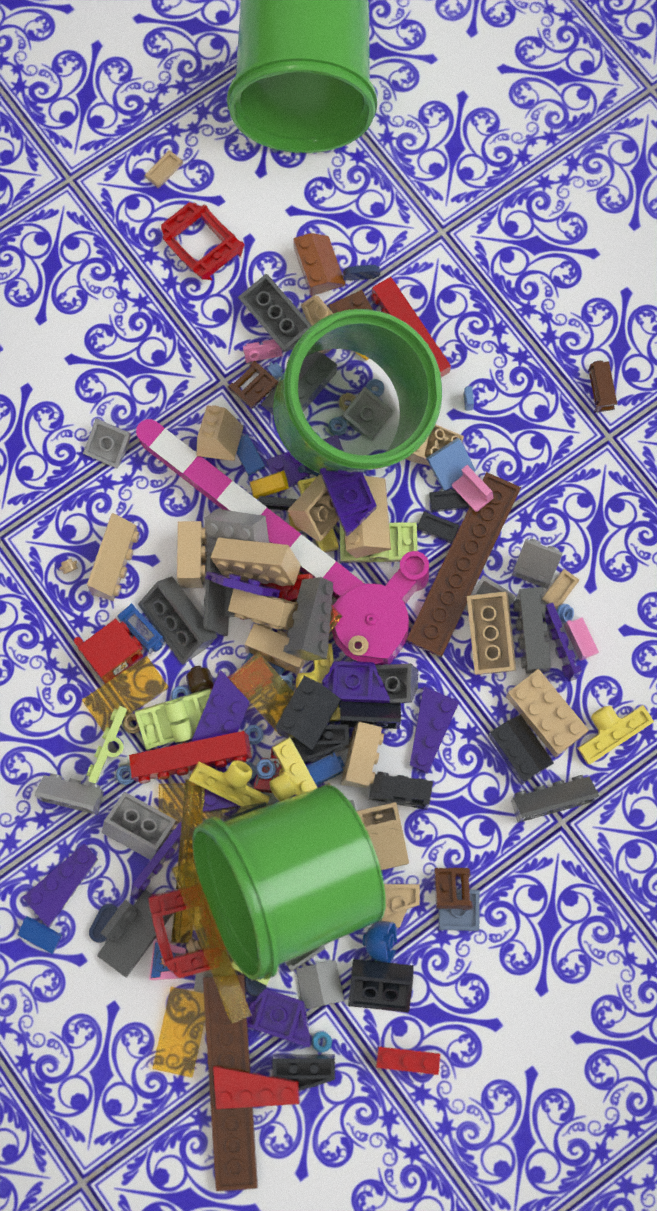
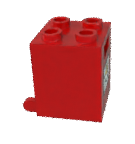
M116 618L85 642L80 637L74 639L78 650L105 685L143 658L141 653L143 648L135 636L131 638L130 635L132 634L123 621L119 623Z

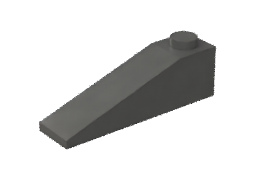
M412 663L375 665L390 697V703H412L418 689V669Z

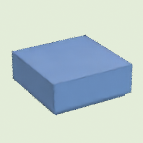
M467 386L464 388L463 393L466 411H472L474 407L472 386Z

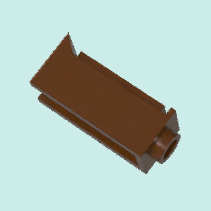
M594 361L588 369L594 402L597 405L594 413L615 410L614 405H617V399L609 361Z

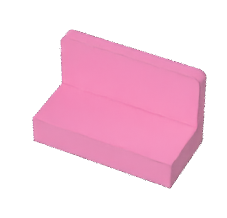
M466 465L461 469L463 476L455 481L452 487L475 512H478L494 498L493 493L477 474Z
M583 617L572 622L571 620L566 621L564 628L579 660L582 661L598 654L599 651Z

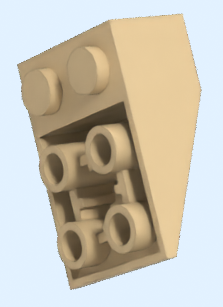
M436 424L426 441L418 450L405 459L430 466L426 459L428 456L456 438L463 442L464 436Z
M397 803L357 811L371 839L381 870L409 864Z

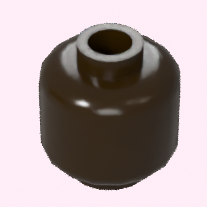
M194 666L186 675V681L191 693L212 688L214 685L208 668Z

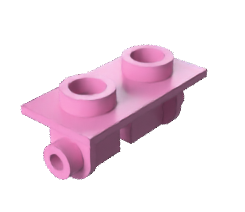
M274 339L263 341V345H259V342L247 343L246 346H243L246 363L283 356L282 349Z

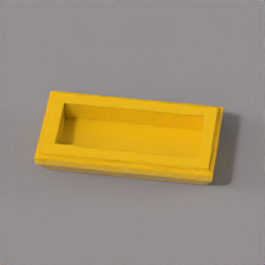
M285 470L249 482L255 499H259V496H268L289 489Z

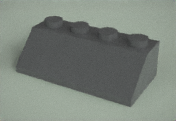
M267 273L238 296L240 301L284 352L292 350L302 335L312 327Z
M315 352L305 357L301 365L298 379V395L303 412L337 373V364L320 352ZM277 386L261 403V406L271 414H273L274 396Z
M173 576L157 581L138 603V606L159 634L163 636L164 641L182 665L208 648L217 638L214 632L204 629L202 615Z
M583 775L571 778L572 781L567 783L561 780L552 783L553 786L545 788V785L534 788V792L526 793V791L515 793L511 803L517 823L592 803L599 797L598 791L589 776L584 778Z

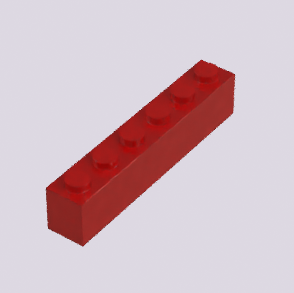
M389 277L373 286L371 299L375 305H379L380 311L407 323L425 340L437 361L441 378L450 373V363L393 278Z
M245 731L129 755L131 776L140 784L149 783L150 779L155 778L159 780L170 778L169 775L174 774L178 776L187 775L189 771L194 770L198 762L209 767L221 768L227 766V763L237 760L246 762V759L252 758L249 735Z

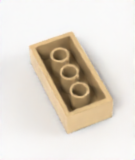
M218 538L211 555L212 561L222 575L229 576V573L241 576V580L248 581V578H251L263 584L275 583L280 586H294L301 567L289 545Z
M497 592L467 596L475 675L516 671L508 593Z
M539 669L506 695L509 702L521 714L526 723L555 758L589 731Z

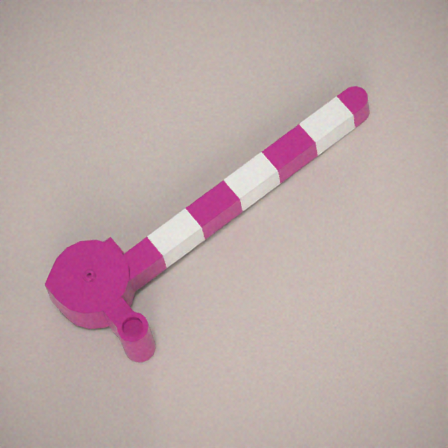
M146 419L138 424L136 434L145 450L222 510L265 516L269 543L289 545L301 565V572L311 574L313 578L322 577L333 582L332 596L337 601L331 610V631L336 645L347 657L357 662H374L375 665L391 664L402 650L408 637L409 615L405 604L415 592L424 589L429 582V561L423 553L419 551L406 553L400 561V568L385 586L382 584H365L201 456H196L194 450L158 422ZM354 636L366 638L369 644L367 652L360 656L352 654L348 646L351 638ZM361 642L355 643L356 649H360L362 647Z

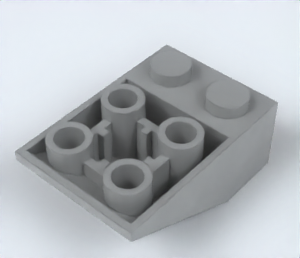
M525 539L512 576L548 589L563 553L559 552V549L556 547L543 546L535 539Z

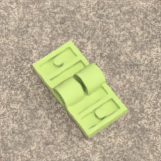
M417 522L389 523L391 550L359 558L353 557L346 551L345 533L340 523V563L400 562L406 553L417 551Z
M211 688L135 711L146 750L173 741L182 742L191 739L210 695Z
M119 706V709L114 708L110 718L113 721L111 728L106 727L102 737L106 740L103 747L98 746L94 755L97 761L95 765H90L86 774L89 776L88 781L92 783H97L107 757H117L123 752V742L116 736L127 712L126 708ZM112 741H116L119 744V750L116 753H111L108 750V744Z

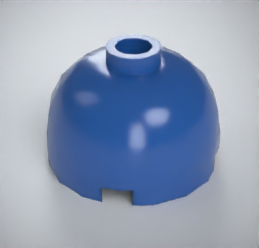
M388 921L376 922L371 925L367 934L363 935V946H366V951L372 959L380 962H392L396 950H392L394 942L397 943L396 925Z

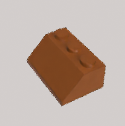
M309 233L293 238L294 251L310 296L346 286L329 236Z

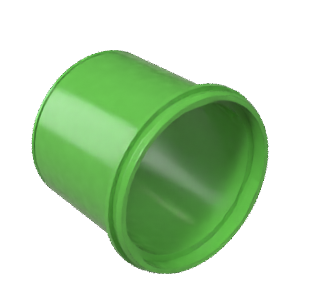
M368 0L240 1L236 76L228 88L227 106L234 124L245 136L261 145L276 150L314 153L345 146L361 137L368 130L377 111V93L370 82Z
M352 309L334 313L310 327L296 343L289 356L285 372L279 380L274 396L273 414L277 432L290 454L304 466L320 473L321 468H326V471L338 472V470L365 472L391 466L418 450L435 427L442 403L441 374L434 354L428 344L411 326L390 314L369 309ZM345 349L368 357L384 370L395 388L400 410L398 429L393 442L386 452L376 455L350 454L329 445L315 433L304 416L298 395L299 373L305 357L322 350Z
M324 785L224 822L217 817H210L203 823H200L194 830L192 839L194 862L208 911L232 960L241 972L252 980L272 978L278 971V965L374 924L384 916L386 907L385 887L375 849L362 820L350 801L340 790L332 785Z

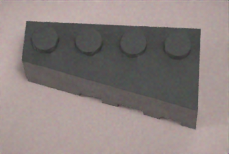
M322 577L302 580L297 598L298 609L294 611L292 616L294 620L293 628L288 631L287 637L290 639L288 645L284 646L283 652L306 661L327 659L333 582Z
M543 587L519 589L516 600H513L514 612L518 613L516 630L520 631L521 638H518L519 650H523L521 667L522 669L525 668L526 674L534 673L537 669L541 672H549L551 669L549 642L545 641V637H547V624L542 620V618H545V604L540 601L541 595L544 594Z

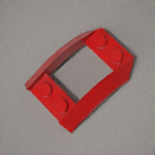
M189 202L161 224L163 240L201 279L212 280L211 275L233 257L238 255L241 258L245 246L244 242H240L212 214L205 204L198 206L196 203ZM201 218L222 242L197 262L176 241L175 237Z
M194 883V885L165 893H154L148 897L154 930L165 966L177 978L218 968L224 945L208 911L200 884ZM198 906L209 947L173 957L163 916Z

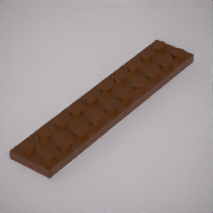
M486 472L482 481L492 490L494 498L478 512L469 507L406 642L442 658L465 609L467 596H470L521 490V487Z
M244 975L203 978L216 1192L258 1189L253 1107L216 1109L213 1073L214 1065L251 1073Z

